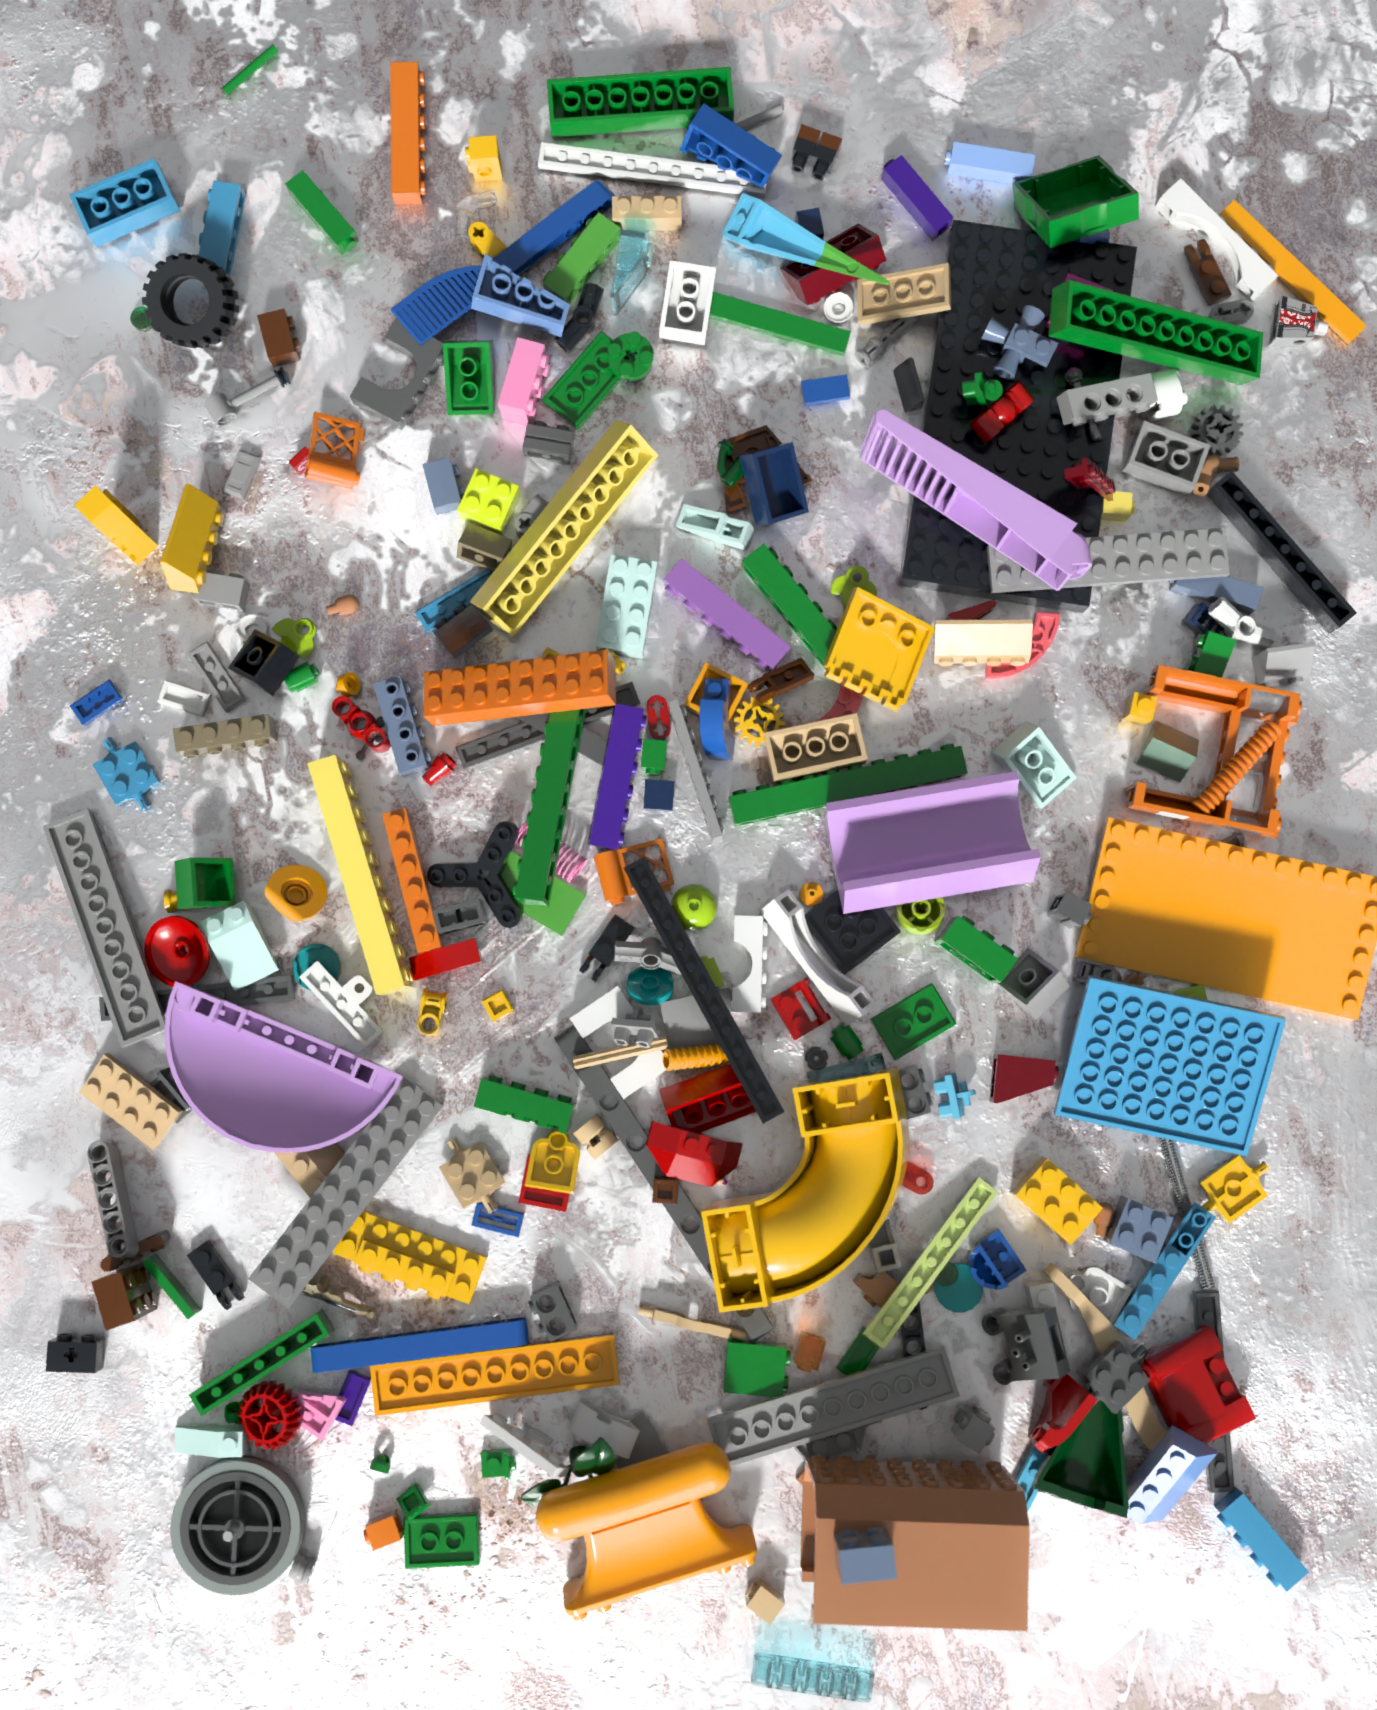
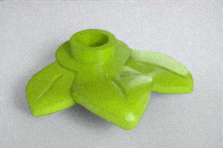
M852 566L848 569L846 575L837 577L831 585V593L841 595L844 608H846L852 590L855 587H859L877 597L876 587L869 581V574L862 566ZM855 573H860L862 576L859 582L853 580Z
M286 618L277 622L272 627V631L282 637L280 642L295 654L298 653L303 660L313 652V638L316 634V625L312 620L300 618L295 621ZM303 627L309 628L306 634L301 633Z

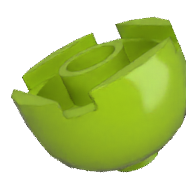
M689 884L681 887L675 892L671 900L672 908L683 928L687 931L706 929L713 923L717 915L718 904L714 894L700 884Z
M940 897L899 904L896 910L898 920L902 927L912 934H929L935 931L943 921L945 903L944 899Z

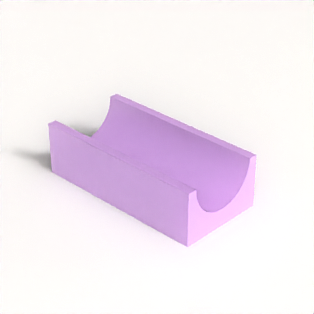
M1017 771L826 803L825 832L843 914L1033 882L1041 857L1038 849L1031 850L1024 833L1019 808V776Z

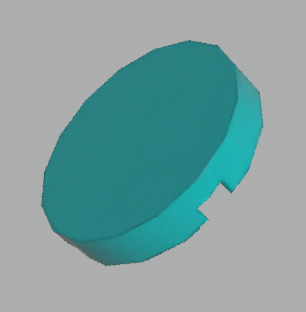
M310 944L299 951L293 961V975L302 987L310 990L299 977L316 961H319L333 978L338 981L341 974V961L338 954L331 947L324 944Z
M639 967L628 975L626 992L637 1003L643 1005L661 1004L667 1001L673 994L674 979L665 969L659 967L658 969Z
M964 1263L948 1264L953 1265L955 1268V1275L951 1279H946L941 1275L943 1278L942 1282L935 1279L934 1293L945 1309L954 1313L967 1312L980 1302L983 1287L971 1275L969 1265Z

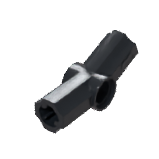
M590 282L584 284L577 308L573 311L572 318L564 326L562 337L556 336L554 338V341L565 352L571 353L586 334L591 333L595 328V318L604 293V289L597 284ZM582 317L589 318L585 323L579 322V319Z

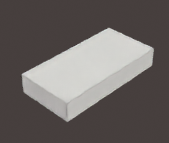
M165 680L157 702L204 717L212 695Z

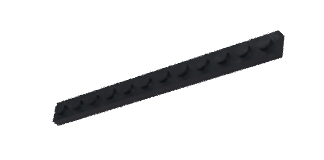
M642 857L624 867L628 878L762 1123L764 1124L784 1113L785 1111L646 858Z

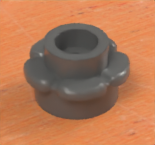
M815 1046L806 1052L805 1061L810 1069L821 1070L826 1067L828 1053L825 1050ZM815 1056L819 1057L818 1061L814 1060Z

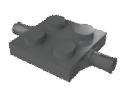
M1115 1341L1082 1373L1090 1385L1091 1394L1097 1399V1402L1099 1400L1104 1402L1112 1413L1117 1414L1150 1381L1139 1363L1148 1353L1146 1347L1140 1344L1131 1354L1120 1341Z

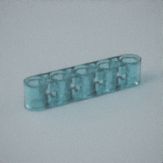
M756 1653L753 1660L751 1683L766 1688L858 1702H870L875 1673L865 1668L768 1653Z

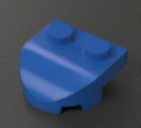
M998 1228L975 1243L970 1250L968 1258L969 1269L975 1281L982 1287L995 1290L1006 1288L1008 1283L1027 1271Z

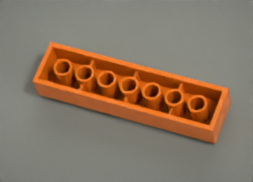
M608 650L424 672L423 717L433 726L616 705L615 659Z

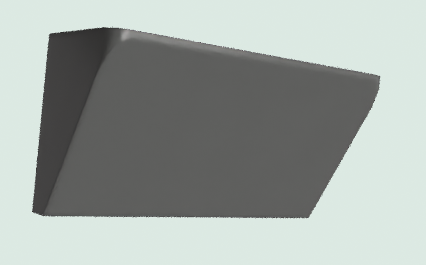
M910 357L893 371L905 412L921 409L925 400L914 359Z

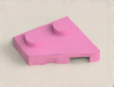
M300 1389L295 1390L291 1395L292 1398L299 1396L296 1404L302 1406L298 1413L303 1415L302 1420L299 1421L300 1424L320 1440L326 1437L347 1400L344 1396Z

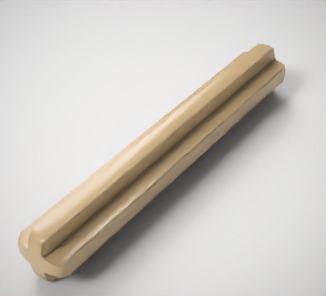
M665 1036L654 1038L650 1048L640 1047L635 1042L627 1046L621 1045L573 1057V1065L575 1069H580L667 1049V1038Z

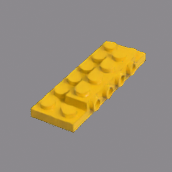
M367 1211L361 1213L333 1252V1254L354 1261L355 1264L359 1265L358 1270L364 1273L372 1274L373 1271L382 1274L381 1278L383 1280L395 1282V1279L405 1282L404 1287L417 1291L419 1287L427 1290L426 1295L431 1298L440 1300L441 1296H448L469 1305L488 1256Z

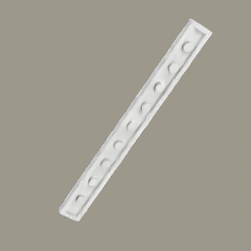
M541 142L538 167L540 169L739 195L745 193L750 196L765 198L766 185L764 188L737 177L736 171L731 169L724 171L717 168L718 165Z

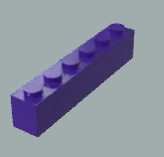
M618 703L613 707L587 845L617 850L618 846L623 844L625 832H621L622 822H627L629 809L625 808L626 801L631 799L633 793V785H630L631 775H636L638 762H635L634 759L636 752L640 753L642 739L639 738L640 729L645 728L647 715H643L644 709Z

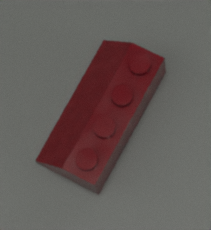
M859 223L826 241L870 270L877 269L881 263L886 261L879 235ZM791 261L780 268L797 298L807 306L819 302L822 297L829 293L838 291L844 284L859 279L858 277L796 261Z

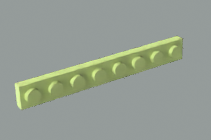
M980 1177L975 1180L862 1333L881 1350H884L999 1193Z

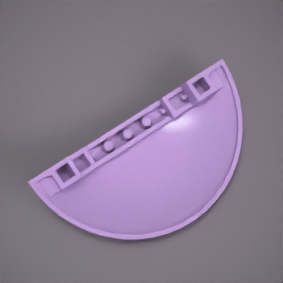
M175 981L165 1018V1047L172 1076L179 1091L194 1112L215 1131L241 1145L268 1152L295 1153L320 1149L351 1136L376 1117L389 1102L403 1078V1075L307 1032Z

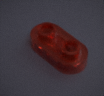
M907 1161L902 1186L916 1194L924 1195L929 1193L934 1184L931 1174ZM919 1177L924 1178L922 1186L916 1184V1180Z

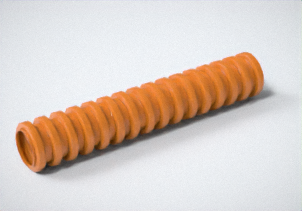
M1265 720L1263 725L1258 727L1253 736H1250L1248 741L1244 743V747H1241L1239 752H1236L1234 757L1230 759V763L1225 764V768H1222L1220 773L1215 776V779L1211 780V784L1206 786V790H1202L1201 795H1198L1196 800L1191 803L1196 813L1210 816V812L1215 810V806H1218L1220 801H1223L1225 796L1230 793L1229 790L1234 789V785H1237L1239 779H1242L1244 774L1248 773L1249 769L1253 767V763H1257L1258 758H1261L1263 753L1268 750V747H1271L1273 742L1277 740V737L1281 736L1282 730L1279 725L1271 720Z

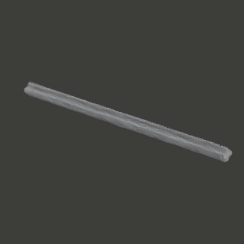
M1160 1138L1158 1141H1161L1159 1144H1162L1160 1147H1163L1161 1150H1164L1162 1153H1165L1163 1156H1166L1163 1158L1167 1159L1164 1161H1167L1165 1164H1168L1166 1167H1169L1167 1170H1170L1167 1173H1171L1168 1176H1171L1169 1179H1172L1170 1182H1173L1171 1185H1174L1172 1188H1175L1173 1191H1176L1174 1194H1177L1174 1197H1178L1175 1200H1178L1176 1203H1179L1177 1206H1180L1178 1209H1181L1179 1212H1182L1180 1215H1183L1180 1218H1183L1192 1205H1190L1191 1202L1188 1199V1190H1186L1187 1187H1185L1186 1184L1183 1181L1182 1169H1180L1181 1166H1179V1161H1177V1152H1175L1173 1140ZM1200 1241L1193 1252L1194 1255H1191L1195 1256L1192 1259H1195L1193 1262H1196L1194 1265H1197L1195 1268H1198L1196 1271H1199L1197 1274H1200L1198 1277H1201L1198 1280H1202L1199 1282L1202 1283L1200 1286H1203L1201 1289L1214 1288L1215 1283L1211 1276L1212 1274L1207 1262L1208 1259H1206L1207 1256H1205L1206 1253H1204L1205 1250H1203L1204 1247H1202L1203 1244Z

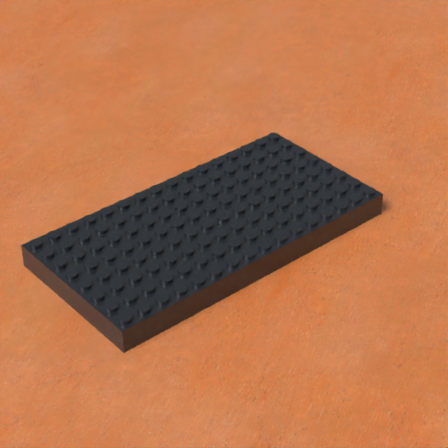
M953 220L949 231L945 263L950 265L951 310L937 313L921 431L1077 523L1072 530L1074 533H1079L1085 538L1099 537L1104 497L1091 486L1081 489L1074 487L1065 479L1064 469L1071 468L1072 464L1082 462V458L1087 457L1107 474L1115 414L1109 415V418L1105 420L1094 421L1102 437L1093 441L1088 429V422L1079 426H1073V423L1063 425L1057 397L1066 390L1073 389V386H1070L1065 380L1066 372L1073 367L1082 371L1083 380L1081 384L1083 387L1120 379L1123 355L1050 337L1049 328L1045 326L1051 312L1052 289L1062 284L1068 273L1111 289L1113 292L1131 296L1137 247L1096 241L1093 244L1070 241L1050 248L1034 231ZM1026 305L1034 306L1045 315L1034 332L1057 342L1058 345L1047 367L1024 358L1022 364L1018 363L1014 380H1005L993 372V368L1002 358L1000 354L1005 344L981 338L992 317L1012 331L1015 323L1019 324L1023 307ZM982 372L985 382L991 379L998 380L1002 384L1004 393L1013 384L1021 381L1034 398V401L1022 412L1018 413L995 437L983 443L970 426V423L986 410L982 411L980 405H967L966 398L963 397L962 382L975 380L974 373ZM987 400L989 406L994 402ZM911 494L899 586L1084 613L1090 606L1092 586L1061 588L1057 591L1055 589L991 593L987 555L988 544Z

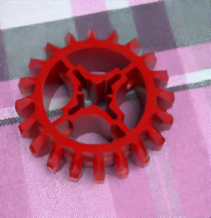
M275 1380L269 1383L268 1381H262L258 1385L255 1384L244 1393L243 1399L238 1404L241 1409L238 1410L237 1415L242 1417L238 1424L243 1425L244 1433L249 1435L248 1441L255 1440V1447L262 1445L264 1450L270 1448L274 1450L285 1446L296 1437L297 1431L302 1426L299 1421L302 1420L303 1415L298 1413L302 1406L296 1404L299 1396L292 1398V1389L285 1390V1383L277 1385ZM263 1398L261 1407H257L259 1399ZM279 1423H283L281 1431L276 1432Z

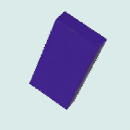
M352 1369L348 1370L338 1395L346 1397L347 1400L335 1420L349 1426L354 1425L370 1386L371 1377Z

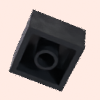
M254 629L228 668L246 682L274 696L300 657L281 642Z

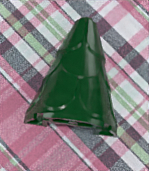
M1087 1382L1084 1388L1091 1394L1092 1390ZM1099 1400L1065 1441L1051 1447L1034 1476L1031 1489H1037L1041 1493L1127 1518L1129 1501L1125 1473L1126 1460L1122 1433L1124 1432L1122 1411L1120 1410L1117 1414L1112 1413L1105 1403Z

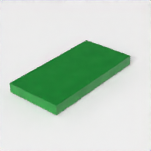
M602 331L598 333L542 399L546 406L576 430L581 428L622 380L615 376L609 368L608 347L613 340ZM627 353V356L624 358L625 360L630 359L632 362L635 361V357L630 353Z

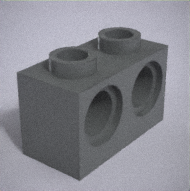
M480 898L432 910L437 933L440 935L488 923L483 901Z
M917 1065L898 1069L900 1080L906 1073L911 1074L913 1077L911 1086L904 1087L902 1085L907 1119L930 1113V1106H933L929 1091L925 1092L922 1083L926 1082L922 1069H918ZM916 1096L920 1099V1107L917 1110H911L909 1100Z
M559 1281L543 1287L530 1295L531 1300L528 1303L532 1313L539 1316L541 1323L538 1326L544 1338L548 1337L549 1341L552 1342L577 1330L578 1323ZM543 1295H549L553 1298L554 1303L552 1306L546 1307L542 1305L540 1298ZM553 1318H560L564 1326L561 1329H554L550 1321Z

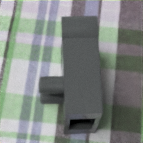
M1056 1307L1021 1310L997 1308L982 1318V1328L988 1335L995 1336L1004 1331L1010 1357L1002 1360L993 1368L994 1379L999 1384L1008 1385L1013 1381L1060 1379L1070 1372Z

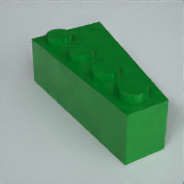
M489 1075L488 1078H481L474 1107L504 1116L511 1115V1118L524 1122L532 1121L537 1126L543 1128H558L557 1132L566 1134L569 1132L577 1104L571 1102L572 1097L558 1094V1098L548 1095V1090L536 1087L534 1091L525 1089L526 1084L512 1081L511 1085L502 1083L503 1078Z

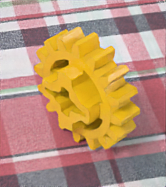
M751 697L750 704L745 701L742 702L743 710L737 708L736 713L740 717L734 718V722L739 724L735 727V732H742L739 739L747 738L748 746L752 742H755L756 748H759L760 743H763L765 746L764 733L768 732L767 728L769 725L775 723L773 731L780 730L779 727H785V722L780 721L785 714L784 712H777L780 708L779 704L774 707L772 706L773 699L768 700V702L758 703L754 697ZM760 707L769 710L771 713L762 711ZM751 710V718L744 722L745 715ZM756 715L761 721L765 720L763 729L759 724H754L756 722ZM749 731L757 733L759 737L751 735Z

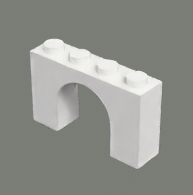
M617 986L572 1016L570 1020L582 1038H586L603 1025L612 1022V1018L625 1019L627 1013L633 1014L634 1008L630 1004L632 999L627 994L626 988L621 990ZM665 1049L638 1055L637 1059L630 1066L610 1079L623 1099L666 1071L662 1059Z

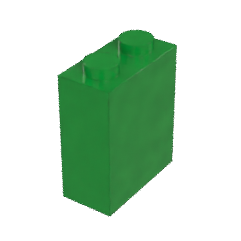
M734 1338L727 1339L723 1383L724 1393L778 1397L783 1395V1391H788L789 1376L785 1375V1366H790L791 1351L787 1350L786 1343L753 1342L752 1340H745L744 1342Z

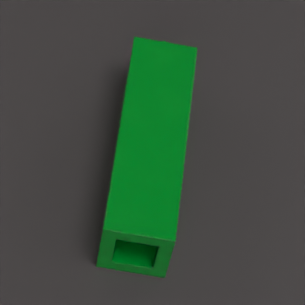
M303 170L285 183L290 196L341 255L354 249L356 243L359 242L355 230Z

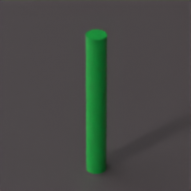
M271 44L221 88L223 92L228 96L279 51L275 45Z

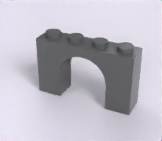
M396 318L388 330L385 339L389 347L406 355L416 363V374L413 380L402 389L387 390L361 377L350 398L355 406L403 430L404 426L409 425L412 421L413 411L416 406L421 405L423 402L424 392L428 385L431 386L434 383L438 368L444 365L443 343L432 337L420 345Z

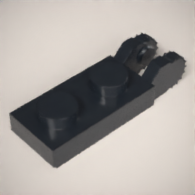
M615 914L588 953L589 956L579 971L584 973L589 969L594 958L602 964L592 975L591 979L596 982L605 968L609 967L614 960L615 941H627L635 927Z
M207 1240L187 1255L224 1309L228 1310L232 1307L230 1299L223 1291L227 1286H229V1290L238 1301L245 1297L235 1281L237 1279L210 1240Z

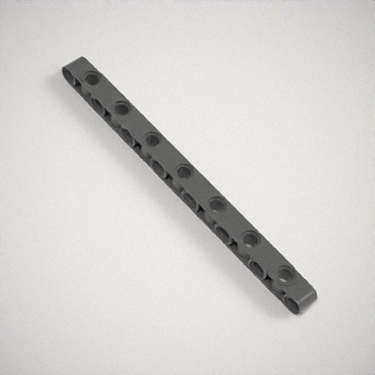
M573 1024L555 1036L554 1039L653 1189L654 1177L664 1174L646 1146L648 1135L601 1064L580 1069L574 1068V1056L593 1051ZM611 1093L616 1097L615 1106L607 1107L603 1103L605 1094ZM634 1134H638L643 1138V1145L638 1148L630 1144V1137ZM678 1182L677 1204H662L713 1280L702 1217ZM692 1216L697 1220V1225L693 1229H688L684 1226L683 1221L686 1217ZM761 1307L750 1308L747 1311H733L753 1342L774 1329Z

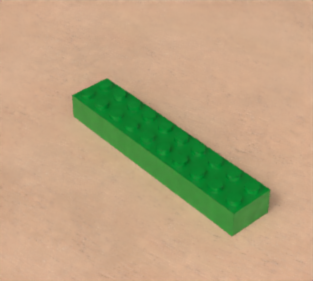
M1068 280L1052 289L1050 337L1238 385H1243L1260 378L1263 332L1073 280Z

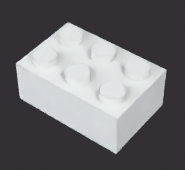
M670 260L659 338L705 345L716 267Z

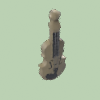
M321 1276L319 1281L311 1279L300 1293V1295L324 1301L357 1315H367L369 1319H374L377 1314L375 1308L365 1307L363 1303L357 1304L345 1299L342 1291L327 1287L330 1278L327 1276Z

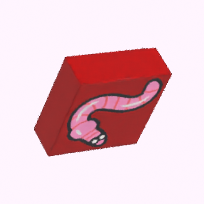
M306 446L289 461V464L298 475L305 471L309 449Z

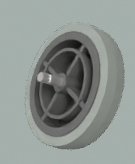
M251 1456L228 1457L219 1460L194 1475L176 1501L170 1524L171 1544L174 1554L184 1572L194 1582L209 1591L223 1595H244L258 1591L279 1578L296 1557L305 1528L304 1506L295 1484L276 1465Z

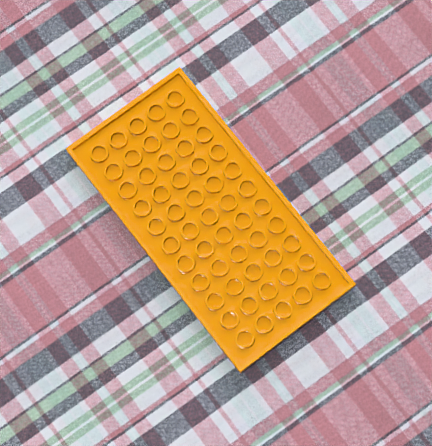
M1106 818L1087 902L1091 904L1092 908L1090 911L1093 914L1086 925H1081L1075 957L1358 1020L1377 943V877L1115 818Z

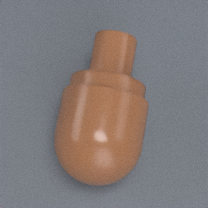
M352 594L338 597V599H335V604L326 606L328 615L338 612L340 615L353 613L359 607V600Z
M1101 1202L1099 1205L1103 1209L1093 1220L1094 1224H1097L1095 1235L1105 1237L1107 1226L1111 1227V1223L1113 1224L1114 1209L1111 1204Z

